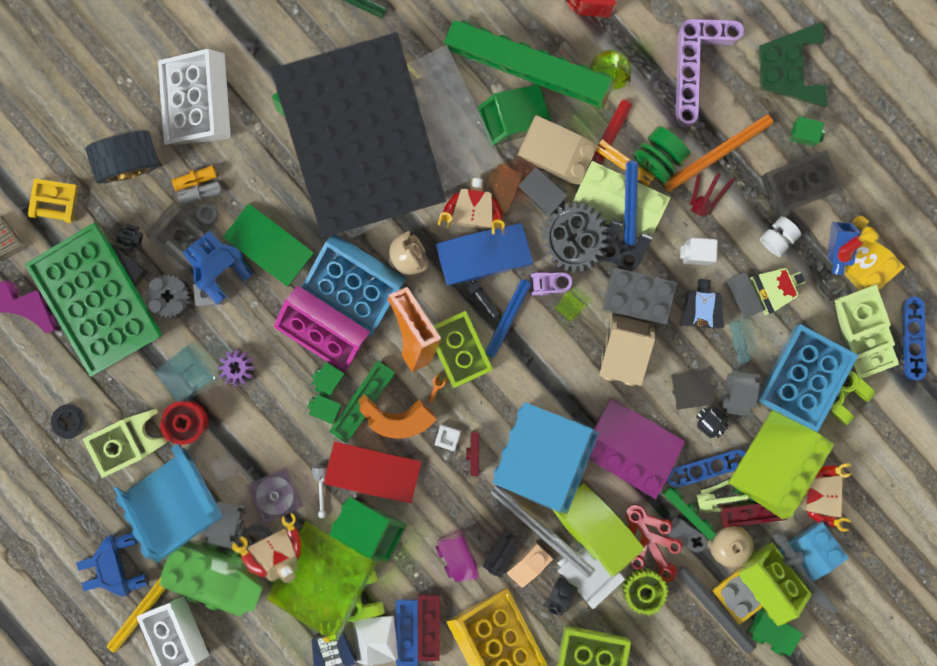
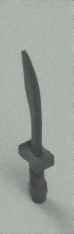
M778 529L775 530L772 536L785 552L783 562L786 567L793 565L800 579L811 592L814 600L822 607L836 613L837 608L824 591L810 579L801 564L804 561L802 551L795 553L786 540V536Z

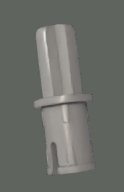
M218 182L200 187L195 185V188L177 192V195H180L178 200L181 205L197 200L201 202L203 198L220 194L221 187Z

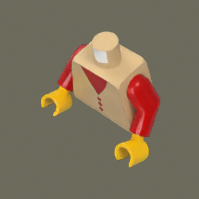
M472 178L470 190L461 189L460 193H455L445 204L444 210L438 219V225H440V222L445 221L448 223L447 228L452 224L492 229V234H495L496 229H501L502 234L505 232L503 212L497 199L491 197L490 192H483L484 180Z
M845 463L840 467L837 465L821 466L801 500V507L807 511L810 518L816 522H823L825 526L837 527L840 531H849V529L842 527L843 521L851 522L848 518H841L839 520L837 518L842 516V478L852 475V473L846 474L843 470L844 467L851 466L849 463Z
M292 513V523H286L284 516L282 517V524L288 528L287 532L283 529L247 547L248 552L246 550L247 541L245 538L240 537V542L243 544L242 548L237 547L235 542L233 543V550L241 553V559L251 573L266 577L269 581H274L281 577L283 582L288 583L294 579L295 574L293 570L298 567L297 560L301 557L302 542L297 528H294L295 516Z

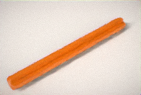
M765 115L673 175L666 184L663 183L667 192L672 191L770 127L774 123L769 115Z

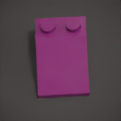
M461 529L437 540L438 546H435L440 559L444 557L447 563L444 568L449 578L453 577L455 582L479 578V568Z

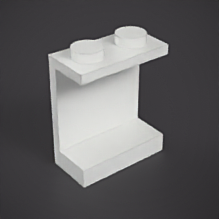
M576 543L573 547L574 551L595 569L594 573L589 578L585 577L564 557L559 559L556 569L570 584L578 588L577 591L594 609L625 579L620 573L611 577L599 560H594L582 543Z

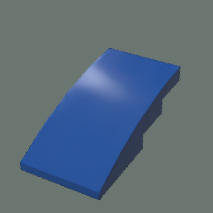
M522 223L505 226L504 234H502L501 229H496L495 234H492L491 229L436 244L447 286L487 278L490 275L509 272L512 269L527 267L533 264Z

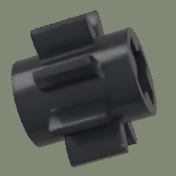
M127 224L126 228L121 227L119 229L117 243H121L120 248L133 251L134 247L139 248L141 246L143 233L138 232L139 227Z

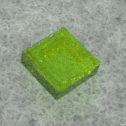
M567 292L554 309L571 322L584 304Z

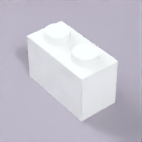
M690 238L684 242V246L680 248V258L683 259V264L710 265L716 262L717 239Z

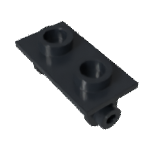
M504 530L482 567L493 576L501 578L523 541Z

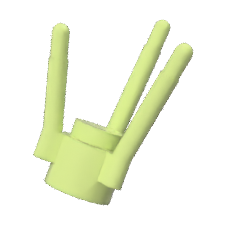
M729 479L708 489L700 490L701 494L696 495L699 511L710 513L721 512V508L717 507V504L749 499V495L715 499V495L710 493L728 485Z

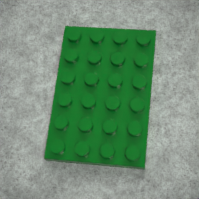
M93 222L25 264L90 377L163 336L98 222Z

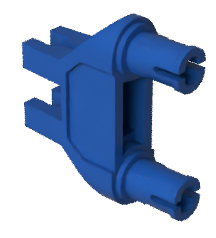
M210 231L183 252L193 266L195 285L199 290H204L216 305L227 297L215 282V277L228 267H232L243 281H246L254 274L242 259L243 254L240 250L221 244Z
M132 532L117 537L112 534L108 535L93 557L76 562L78 571L95 566L97 578L82 583L84 591L102 587L116 595L125 597L133 590L149 587V580L139 582L148 578L146 573L131 578L125 576L119 549L137 545L136 539L128 541V539L134 537Z

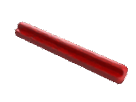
M624 99L620 101L600 141L603 139L612 146L632 108V104ZM598 143V146H600L602 149L606 150V148H604L603 146H601V145ZM595 151L591 162L602 165L605 157Z

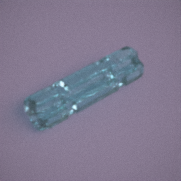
M740 321L730 323L729 327L730 331L733 332L732 339L735 352H738V355H736L738 363L749 362L750 356L746 351L748 348L745 335L741 331L743 330L742 323Z

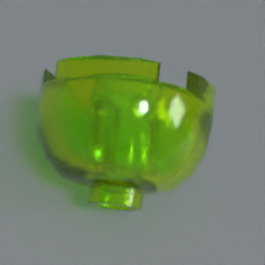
M609 49L598 53L592 59L589 68L597 73L601 71L609 74L613 79L612 90L622 89L626 87L627 82L630 83L631 63L621 52Z

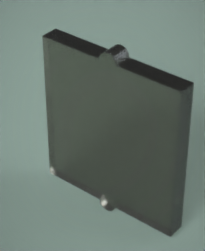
M709 369L671 375L673 384L672 394L675 397L676 410L714 404L712 393L714 386L711 385Z

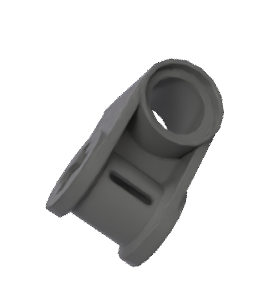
M675 515L671 520L672 529L665 535L671 539H679L691 551H703L707 545L705 536ZM699 536L701 543L693 546L691 539H696Z

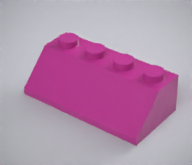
M297 286L287 297L273 326L344 373H346L370 334V331L300 286Z

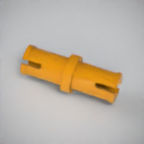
M210 165L194 171V169L190 170L188 174L172 178V184L177 192L193 185L199 186V183L217 178L214 166Z

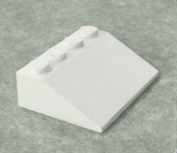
M204 49L158 60L164 145L211 142L231 138L225 53Z

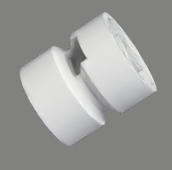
M783 216L772 225L773 230L768 229L760 237L762 244L777 257H781L789 249L788 244H794L802 235L797 226Z

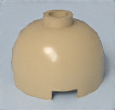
M410 231L401 234L390 244L389 264L400 273L413 276L427 270L429 264L428 261L424 262L421 254L425 253L424 247L416 235L410 236Z
M741 526L720 527L714 531L716 536L709 542V548L718 563L725 567L735 568L743 566L752 557L754 544L747 530Z

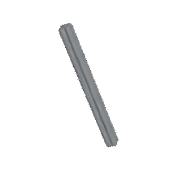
M497 485L494 487L491 494L585 577L589 578L594 573L595 569L501 486Z

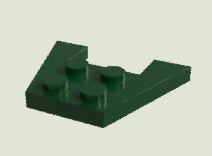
M823 22L758 47L760 90L820 107H827L826 85L805 86L803 45H822L824 43Z

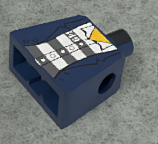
M331 619L318 622L321 634L315 635L312 638L313 665H355L356 656L344 629L333 631Z

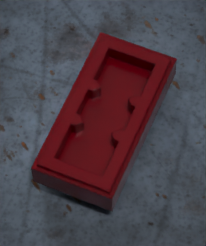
M471 432V447H466V460H471L470 476L479 475L478 432Z

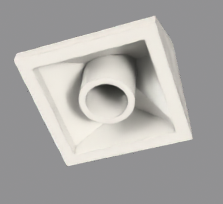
M394 616L371 617L353 622L356 661L358 663L373 666L398 660Z

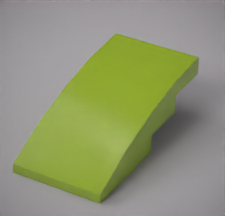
M584 483L578 486L568 514L552 509L577 544L582 543L594 560L598 559L611 577L618 574L645 550L619 517Z

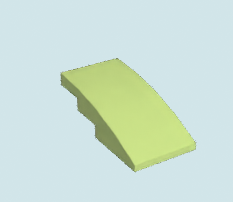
M872 285L836 299L835 305L846 349L858 355L852 367L854 373L863 379L899 365L893 349L895 343L889 329L891 324L877 285Z

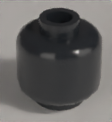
M716 407L703 408L696 416L699 419L696 425L697 428L709 438H720L729 427V424H727L728 417Z

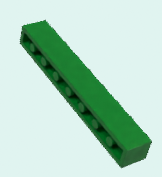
M453 20L443 42L446 50L601 109H604L613 89V79L605 72L600 71L597 73L591 71L586 65H575L564 57H553L545 50H534L524 42H519L518 44L505 35H494L490 30L475 28L471 23L464 20L461 22Z

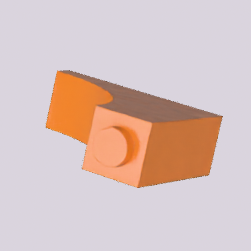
M408 287L390 294L388 301L397 317L402 334L403 349L401 355L410 370L414 372L431 364L441 338Z

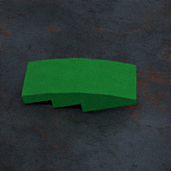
M249 203L223 236L224 239L288 288L315 254Z

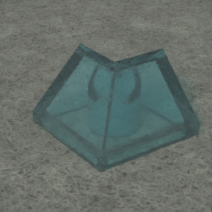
M188 345L154 371L177 402L189 400L215 379Z

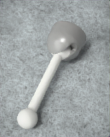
M328 466L312 467L313 478L319 482V518L326 517L323 482Z

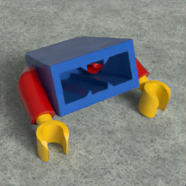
M856 216L852 223L832 221L828 258L833 263V274L845 275L846 265H854L857 249L864 245L863 242L867 240L873 243L878 239L877 231L871 227H866L869 220L865 217ZM856 227L863 230L861 236L859 230Z

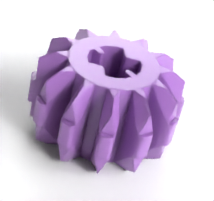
M235 350L233 356L228 351L226 352L228 360L223 357L220 358V361L225 364L224 366H218L219 370H224L219 376L220 378L228 376L225 381L226 384H230L233 380V385L238 386L240 380L245 385L247 384L245 376L250 379L253 378V375L248 373V371L255 370V367L248 364L254 360L253 358L245 360L248 355L247 352H243L240 356V351ZM239 363L238 367L241 370L234 373L235 369L232 366Z

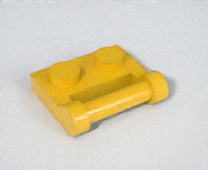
M34 178L28 210L29 217L53 218L72 224L75 219L74 211L79 186ZM39 202L65 205L66 210L63 212L39 208Z

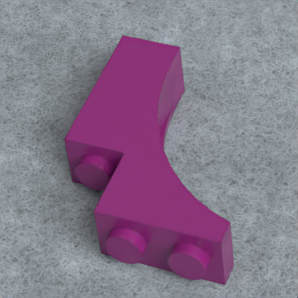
M6 280L0 282V313H14L34 322L46 334H54L60 331L58 327L60 324L39 290L18 297L20 292L15 283Z

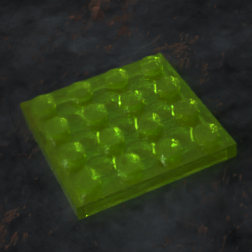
M305 522L299 533L302 548L301 557L297 560L298 567L293 570L295 577L288 583L283 582L281 577L278 578L267 600L332 642H337L377 562L346 546L310 522Z

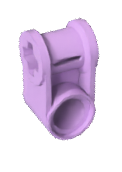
M567 273L531 274L534 288L532 296L566 293L572 286V279ZM560 277L568 280V286L564 289L556 285V281ZM540 279L542 280V289H540Z

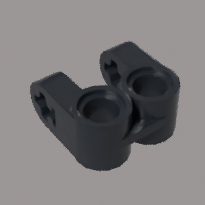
M613 217L609 225L610 229L605 233V235H609L611 238L606 239L605 243L613 246L616 251L608 253L603 248L606 256H599L603 261L613 262L623 270L634 271L639 266L653 235L643 231L635 246L626 245L616 238L623 225V221ZM630 254L634 256L635 260L627 262L624 256Z

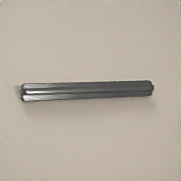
M687 566L681 567L678 570L677 576L745 653L750 654L753 652L756 644Z

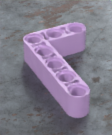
M690 19L681 26L678 33L676 122L679 126L688 128L698 118L700 44L734 45L744 32L742 24L738 21ZM684 29H693L694 35H687ZM706 29H713L716 35L709 36L706 33ZM733 29L737 37L729 36L727 30ZM684 49H691L694 56H686ZM690 70L693 73V78L685 77L683 71ZM683 91L691 92L692 99H685ZM689 112L692 116V120H684L682 117V113Z

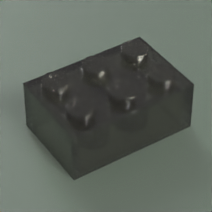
M827 150L777 168L761 176L776 216L843 190Z

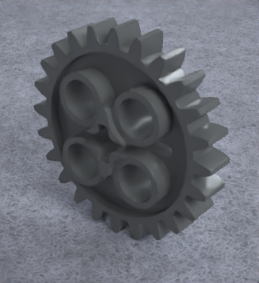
M573 202V205L565 203V208L557 207L559 213L553 212L551 214L554 219H546L550 226L543 227V230L548 232L547 235L542 236L543 239L547 240L543 247H549L550 249L546 255H553L551 262L559 261L557 267L563 268L565 266V271H571V269L573 272H579V270L587 271V266L594 268V262H602L599 255L606 256L603 248L610 247L609 244L605 243L606 239L611 238V236L605 235V232L610 227H603L607 220L599 219L602 213L598 211L594 213L595 207H588L587 203H581V205L579 202ZM579 217H581L583 221L582 226L580 228L577 225V220ZM562 228L565 230V236L563 239L560 236V230ZM589 236H591L593 240L591 246L587 244V239ZM571 247L575 249V255L573 257L570 255Z

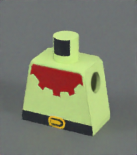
M786 268L749 278L763 306L764 315L775 312L798 296L795 287L805 283L801 272L790 275Z

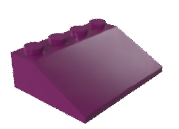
M610 398L593 427L594 430L600 433L589 460L656 499L667 481L685 441Z

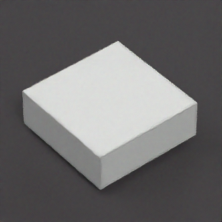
M441 424L434 445L455 451L461 430Z

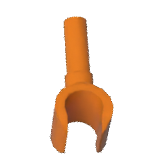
M441 372L433 379L434 387L428 399L431 403H433L440 388L444 387L449 379L447 376L444 381L439 380Z

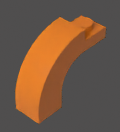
M365 394L359 399V410L365 417L369 418V427L376 433L389 438L400 439L415 436L425 431L437 420L434 412L420 399L408 410L398 414H391L381 410Z

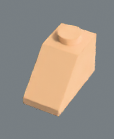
M535 541L507 571V574L523 588L537 577L553 558Z

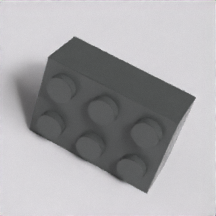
M613 267L610 270L601 311L662 326L667 325L677 282Z

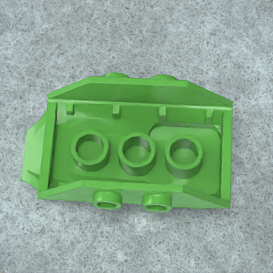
M189 540L169 554L161 574L160 587L182 594L190 602H203L206 604L205 607L211 610L221 609L239 617H242V614L255 610L263 586L258 575L248 570L238 552L229 548L225 551L218 548L219 546L210 545L208 541L204 543Z

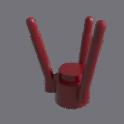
M720 173L716 174L705 197L699 196L698 199L701 174H697L692 199L689 203L692 206L690 211L706 218L707 214H711L715 205L730 188L734 179L731 178L711 203L709 198L717 184Z

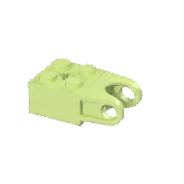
M157 408L125 418L83 438L102 478L143 459L168 442L165 437L151 438L145 431L146 422L158 413ZM112 442L118 444V453L111 451Z

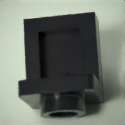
M559 577L543 606L548 608L550 613L562 616L568 610L578 588Z

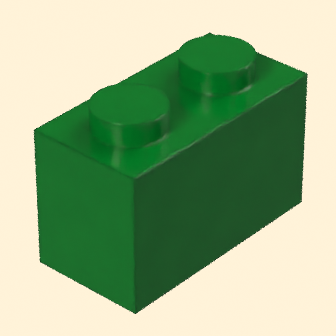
M762 608L748 629L753 634L752 639L762 645L765 642L772 646L770 649L780 656L783 653L791 656L803 636V633L787 623L777 626L769 617L767 611Z

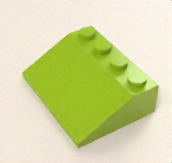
M772 410L728 483L744 494L749 495L750 498L781 519L791 518L833 448L834 443L816 431Z

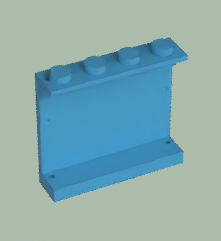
M524 402L523 406L518 410V419L510 431L509 442L502 451V459L500 465L494 471L492 483L558 512L568 514L600 432Z
M178 444L171 448L175 455L172 460L126 492L117 486L114 488L117 494L116 501L124 508V517L134 529L132 534L142 545V548H140L145 558H150L157 563L223 517L188 450Z

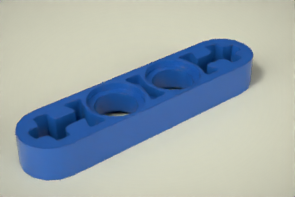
M910 297L902 303L904 373L910 380H921L927 373L925 305L919 297ZM914 303L918 305V309H914V316L918 315L919 319H909L908 316H913V309L909 308V304ZM911 322H916L919 325V331L916 334H912L909 331ZM913 343L918 344L920 347V352L917 355L910 353L909 348ZM920 358V361L910 362V359ZM915 363L916 368L920 369V373H916V377L915 373H911V369L915 368Z
M734 449L674 467L670 472L667 483L672 487L678 488L735 471L738 464L736 462L727 464L724 457L727 456V459L731 460L735 458L736 453L743 457L745 452ZM715 459H720L723 463L720 471H714L711 467ZM695 465H699L702 468V474L697 478L691 475V468ZM686 468V474L690 480L686 481V477L678 479L679 483L671 481L670 478L673 477V472L681 475L685 473L683 469Z

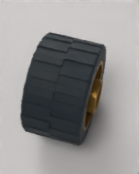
M147 130L131 131L93 142L85 148L95 182L98 184L132 179L153 171L160 166L150 132Z

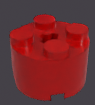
M179 401L170 404L165 408L160 420V429L163 436L168 441L178 445H187L199 441L209 427L206 411L202 406L192 401ZM183 419H187L188 423L182 427Z

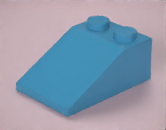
M814 521L788 540L795 553L802 551L804 561L801 564L812 581L831 572L849 559L823 522ZM780 546V547L777 548V549L780 551V553H781V554L783 555V557H784L785 552L783 551V549H782L781 546Z

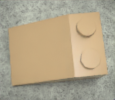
M535 116L518 156L567 183L580 185L598 145L579 134L539 116Z

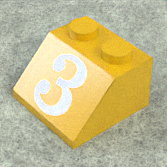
M865 240L863 242L864 245L857 249L854 265H846L845 276L858 290L872 285H877L878 290H880L905 266L890 250L878 242L870 243Z

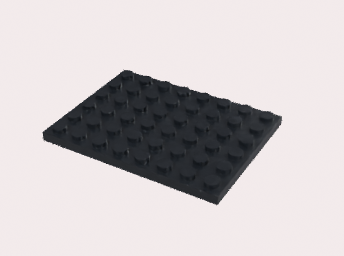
M398 32L270 68L322 238L447 202Z

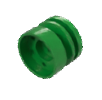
M657 126L647 137L652 146L642 143L640 145L641 150L637 149L633 153V157L640 163L642 168L654 175L655 179L666 184L671 179L670 175L673 176L676 173V169L672 164L681 167L691 156V152L676 135L662 126Z

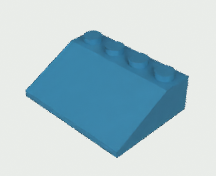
M335 234L323 245L301 288L370 331L368 336L372 337L391 307L388 296L401 290L407 278Z
M801 324L795 325L758 393L757 403L818 432L858 355Z

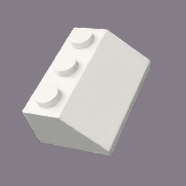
M181 596L137 616L157 666H193L210 656L185 596Z

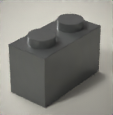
M535 167L519 184L517 189L544 214L550 217L567 198L565 194L566 189L559 183L554 184L549 180L550 175L542 168L538 170Z

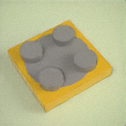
M743 566L711 589L738 625L763 607L738 575Z

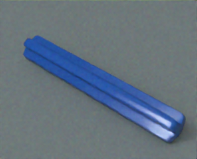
M627 161L624 217V244L635 245L637 161Z
M524 279L520 281L485 350L487 356L491 358L496 356L531 287L529 281Z

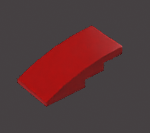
M334 441L324 484L412 504L421 461Z

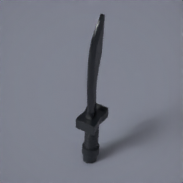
M433 232L432 236L434 237L436 242L441 243V240ZM468 281L467 283L470 285L467 288L473 298L476 297L486 313L493 319L499 314L496 310L497 308L485 296L484 290L478 281L474 284L472 281Z

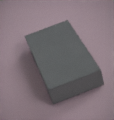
M746 272L725 281L743 320L764 311Z

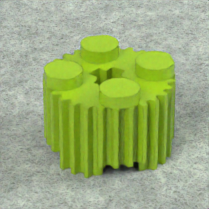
M645 568L644 570L632 571L631 575L628 574L623 581L622 594L626 604L634 612L637 611L638 614L642 613L645 615L646 613L650 616V613L655 615V612L659 613V609H662L661 606L665 605L664 601H667L665 597L668 596L665 581L651 569ZM645 587L650 589V591H647L648 595L646 596L640 593Z

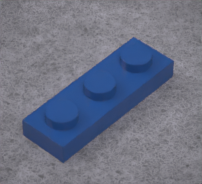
M396 599V642L398 652L396 666H418V599Z

